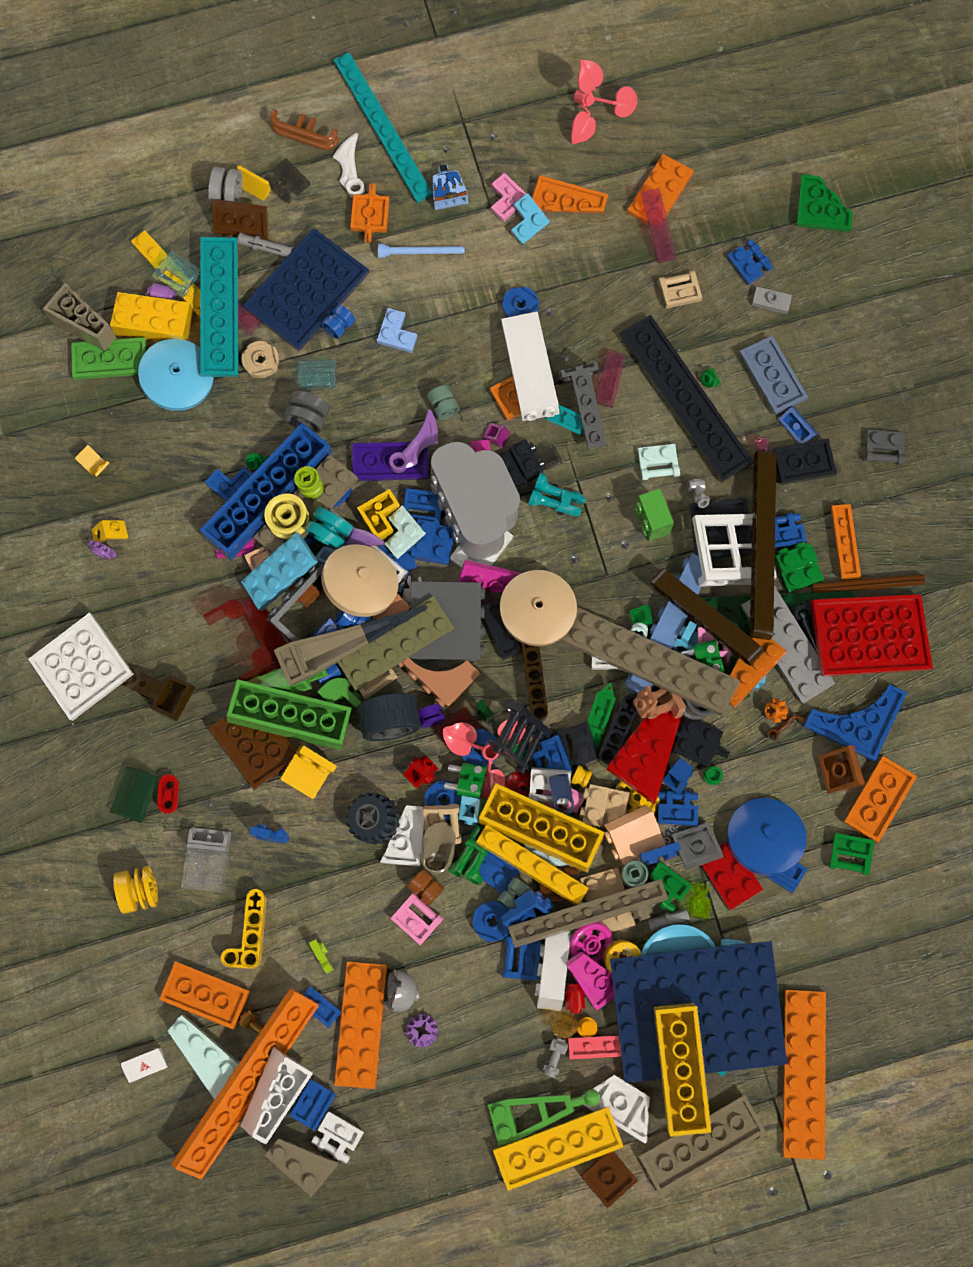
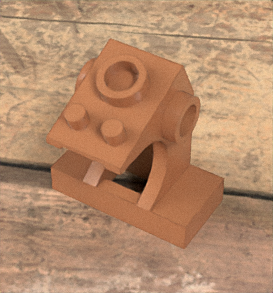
M650 685L639 692L633 701L641 718L648 717L653 719L659 714L671 711L676 719L682 717L686 709V705L681 697L660 687L659 691L652 693Z

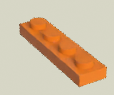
M851 504L831 506V515L841 580L859 579L861 572Z

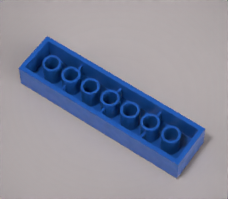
M301 423L200 529L203 539L231 561L266 524L264 514L267 504L278 495L293 494L298 489L294 480L296 472L305 466H310L316 470L332 454L330 445L305 424Z

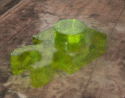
M693 883L692 891L694 896H690L689 916L704 920L710 919V899L706 898L709 886L707 884L701 885L700 890V883Z

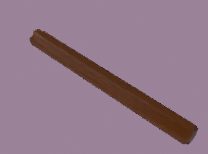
M924 574L814 583L812 585V592L858 591L923 585L925 583Z

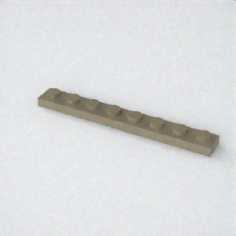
M660 879L509 926L508 930L514 948L666 901L668 896Z

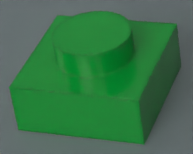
M647 604L629 610L632 625L635 623H643L646 626L653 624L650 606Z

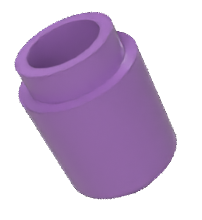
M153 283L148 288V297L175 300L176 290L170 286Z

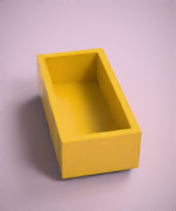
M117 292L110 327L114 335L145 337L146 340L153 341L167 339L188 340L193 309L189 302Z

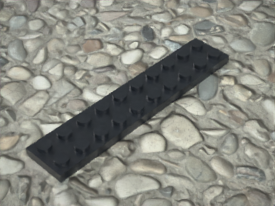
M649 315L620 332L619 336L720 482L723 483L751 466L753 460L653 317Z

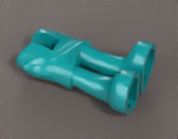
M540 472L528 505L533 507L543 505L555 508V511L580 517L582 510L570 505V501L584 505L586 498L583 494L576 491H568L549 484L547 476ZM540 492L559 497L560 501L544 496Z

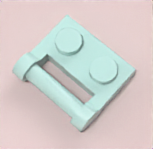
M675 444L638 448L642 481L653 477L680 476ZM672 465V468L647 470V467Z

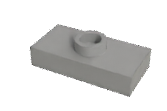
M756 287L752 306L787 314L792 295Z

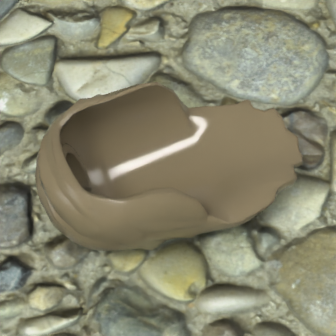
M441 821L428 826L423 836L419 857L423 868L432 874H442L452 864L456 836L451 826L447 825V822Z

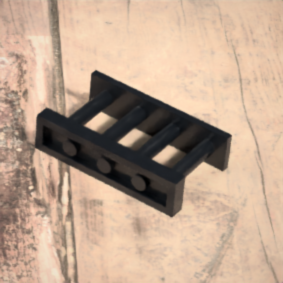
M507 699L504 707L509 711V719L498 741L487 739L486 742L492 747V751L502 755L513 764L517 772L526 775V773L531 774L532 768L528 764L540 740H543V738L550 739L554 733L524 705ZM516 720H517L518 723H517V725H516V728H515V730H514V732H513V734H512V736H511V738H510V740H509L507 746H505V743H506V741H507V739H508V737H509V735H510V733H511V731H512V729H513V727H514V725H515V723H516ZM523 729H526L525 732H524V734H523V736H522V738H521V740H520V742H519V744H518V747H517L515 753H513V750H514V748H515V746H516V744H517V742H518V740H519V738H520V736H521V733H522ZM531 736H533V738H532V740H531V742H530V744H529V746H528V748H527V751H526V753H525L523 759L521 760V756H522V754H523V752H524V750H525V748H526V746H527V744H528V742H529Z

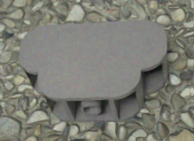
M453 442L441 446L434 452L431 459L432 484L430 486L433 494H438L440 499L438 500V505L441 511H445V520L448 527L451 526L454 531L452 532L455 543L459 542L462 551L470 558L485 559L493 556L504 545V533L512 529L516 524L520 505L519 493L505 463L493 451L482 450L475 453L469 445L462 442Z

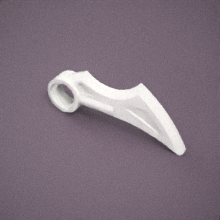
M358 133L353 134L344 141L333 156L342 166L343 173L340 183L347 190V194L351 198H353V194L363 195L365 191L363 182L357 178L355 166V146ZM353 185L360 186V189L356 192L350 190Z

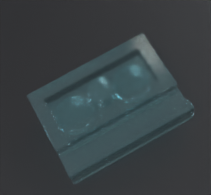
M335 360L298 361L299 389L336 388Z

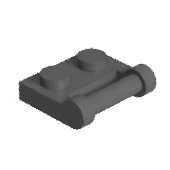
M867 430L865 462L880 461L904 465L905 433ZM873 450L897 452V455L875 454Z

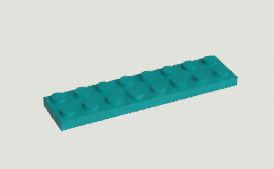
M201 237V377H238L237 238Z

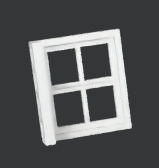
M755 514L695 515L692 518L702 576L698 579L699 586L751 585V567L742 568L739 549H752V544H738L734 526L752 525L753 515ZM705 526H726L729 544L708 545ZM731 549L734 568H712L709 550Z

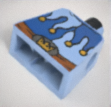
M448 165L439 166V174L433 176L435 210L468 204V193L459 172L456 170L450 172Z

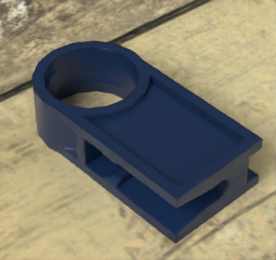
M568 773L549 776L548 780L554 809L567 815L572 812L574 807ZM561 798H566L571 802V808L569 810H561L557 806V801Z

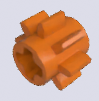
M772 698V702H766L764 712L767 720H773L776 723L780 722L781 719H786L789 711L785 704L786 701Z

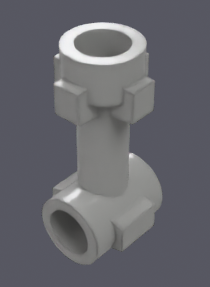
M701 479L688 481V491L695 493L697 496L694 499L695 503L700 508L707 507L710 498L703 492L705 490V481Z
M560 1038L552 1039L549 1050H552L553 1053L549 1065H544V1075L555 1078L556 1074L558 1075L559 1069L556 1067L560 1055L566 1054L569 1044L565 1040Z

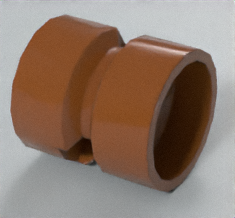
M423 869L409 883L407 888L414 895L419 894V899L428 907L445 888L437 880L433 881V876L426 869Z

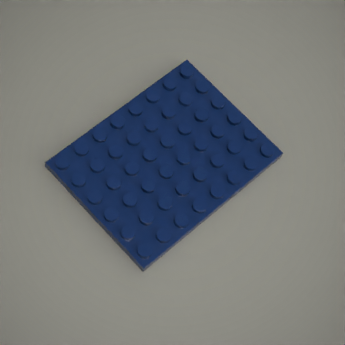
M771 940L610 959L625 1083L662 1079L654 1007L687 1003H695L697 1005L705 1074L787 1065Z

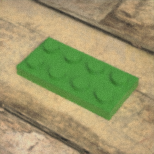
M146 338L115 339L106 351L88 342L72 343L73 379L138 375L140 361L147 351Z

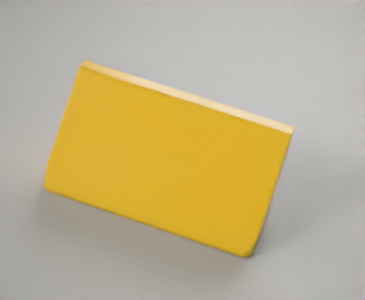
M238 166L237 169L242 171V189L264 201L271 192L269 182L242 166Z

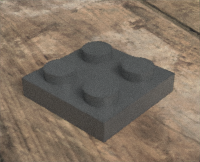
M709 822L671 835L674 843L679 842L681 850L678 851L685 870L723 858V853Z

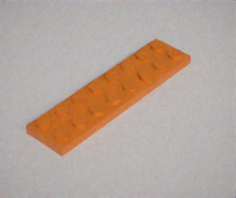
M784 990V1042L787 1065H783L782 1157L825 1160L826 992Z

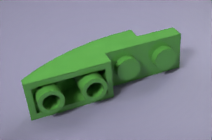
M281 668L275 669L268 674L257 676L247 682L295 694L312 689L311 682L328 676V672L325 669L310 679L289 686Z

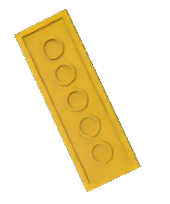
M607 1106L496 1148L493 1152L506 1188L509 1191L624 1147L610 1108Z

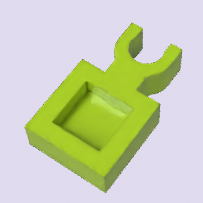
M316 939L310 942L309 945L325 973L328 974L334 969L325 955L328 950L324 943H319Z

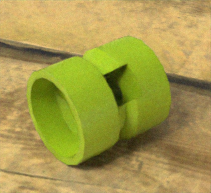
M305 466L296 472L294 480L302 496L307 499L318 498L324 490V485L315 468Z

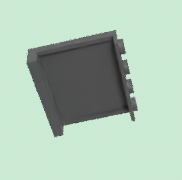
M412 581L411 610L434 596L453 625L454 630L414 654L410 659L479 661L480 656H484V645H480V637H484V626H480V618H484V607H481V599L485 598V587H481V583Z

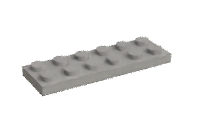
M774 586V630L772 639L786 650V654L780 659L777 666L800 703L803 704L833 686L835 682L831 676L821 677L817 653ZM749 600L742 604L741 608L750 621Z

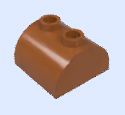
M846 746L818 756L828 794L847 791L865 785L855 746Z

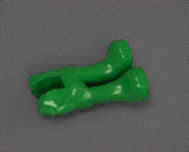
M477 824L464 844V851L450 865L448 871L460 878L464 876L469 882L480 886L483 877L479 870L489 851L476 844L484 830V826ZM476 850L477 853L466 870V865L473 851Z

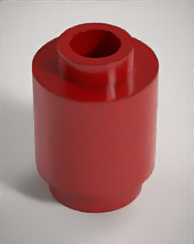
M579 984L565 985V1009L570 1010V1014L582 1013V1009L586 1008L583 990Z

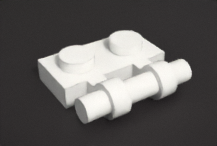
M328 1111L318 1129L325 1134L323 1139L315 1135L311 1143L316 1145L318 1150L326 1151L333 1155V1159L341 1160L347 1164L351 1156L344 1153L346 1147L354 1151L364 1132ZM330 1138L341 1143L339 1148L328 1143Z

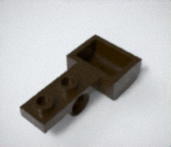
M129 667L134 675L120 685L150 700H154L150 709L177 722L196 687L170 674L165 682H162Z

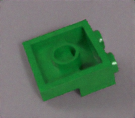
M805 542L795 545L793 550L789 551L788 548L777 552L775 565L788 594L812 586L814 583L824 581L817 564L818 558L811 543L806 545Z

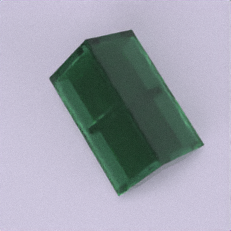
M127 766L109 813L142 823L159 777L141 769Z

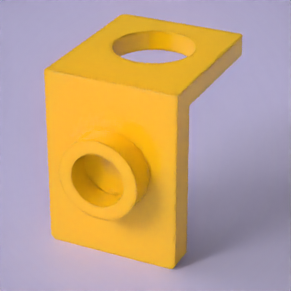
M88 445L75 457L92 476L96 477L109 464L108 461H104Z
M102 520L92 528L93 538L96 542L103 543L106 539L128 538L124 520ZM98 530H100L101 533L100 539H98L97 536Z

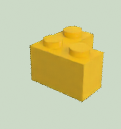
M390 489L357 507L358 514L370 533L379 537L384 542L394 535L387 519L400 508V505Z

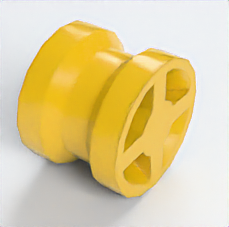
M579 765L571 783L579 784L585 789L593 771H586Z

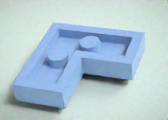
M390 308L387 309L377 338V344L409 353L413 352L418 336L416 333L401 330L406 316L404 312Z

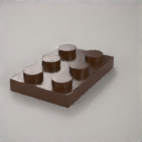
M213 199L214 233L239 236L240 233L253 237L260 236L261 239L265 240L268 239L267 206Z

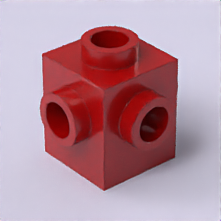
M424 755L419 759L415 757L408 764L410 767L403 775L417 789L424 783L428 785L435 778L434 773L439 768L431 759Z

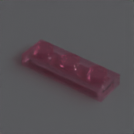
M608 351L596 397L598 405L613 408L626 355Z

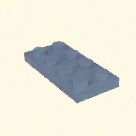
M773 336L739 352L774 415L808 399L806 392Z

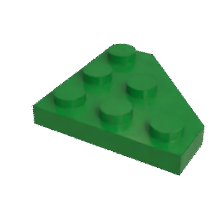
M801 175L796 227L850 233L853 212L840 202L841 199L832 189L830 190L824 184V180L820 176Z

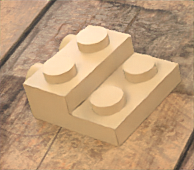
M590 784L589 788H585L584 799L587 802L586 807L581 808L580 819H583L585 824L604 827L605 824L626 815L630 793Z

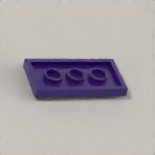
M411 442L353 443V474L357 476V481L428 479V447L421 451L416 465L407 468L402 473H395L389 466L391 455L397 452L402 453ZM397 458L393 461L396 467L404 465L402 459Z

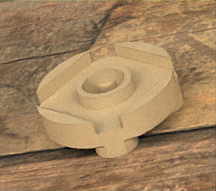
M256 341L249 344L245 352H243L242 364L245 371L251 377L266 378L277 372L279 355L274 346L272 347L265 341ZM259 356L266 358L263 363L256 362Z

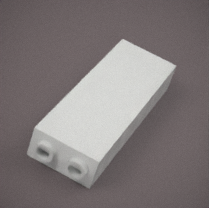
M538 312L501 319L522 421H533L537 418L552 417L559 414L558 400Z

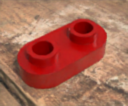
M167 774L159 780L157 805L162 813L172 814L178 809L179 781L175 776ZM172 782V788L168 789L167 783ZM169 801L172 802V806L170 808H166V803Z

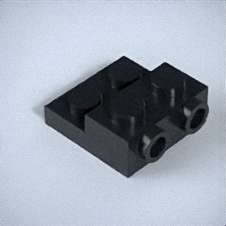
M526 439L510 446L509 450L498 454L503 459L516 488L538 478L540 472L543 473V468H545L542 459L536 458L534 454L536 449L533 443H528Z

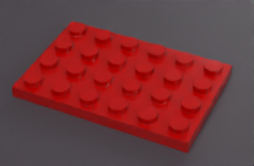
M921 594L818 599L811 601L821 677L928 671L933 669Z

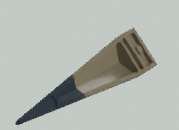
M418 607L357 626L293 641L275 649L274 652L288 685L293 686L314 677L425 611L428 607Z

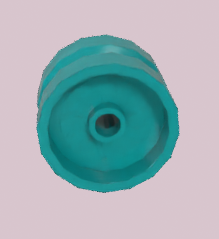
M318 506L313 516L321 524L309 521L304 530L326 546L336 550L343 547L345 541L338 534L349 536L354 527L334 513Z

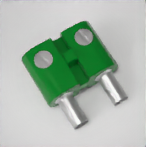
M716 639L694 644L693 649L681 652L682 655L687 657L695 655L698 662L720 672L724 671Z
M463 763L462 766L449 764L448 771L460 773L461 776L458 784L445 782L444 789L457 791L459 796L481 799L487 766Z

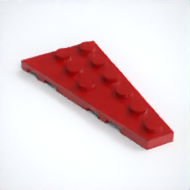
M668 711L659 714L653 719L644 718L606 769L654 805L659 794L681 717L675 719L672 712Z

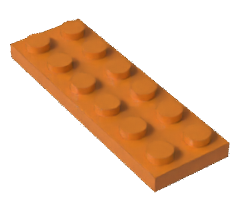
M347 962L334 1086L376 1089L387 965Z

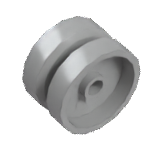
M215 166L213 168L209 182V204L211 207L213 199L241 202L243 188L241 170L230 169L227 173L223 167Z

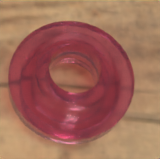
M758 435L754 440L757 448L760 451H769L767 447L770 444L766 437L761 438Z

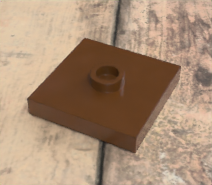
M614 1151L602 1155L580 1175L607 1209L638 1182Z

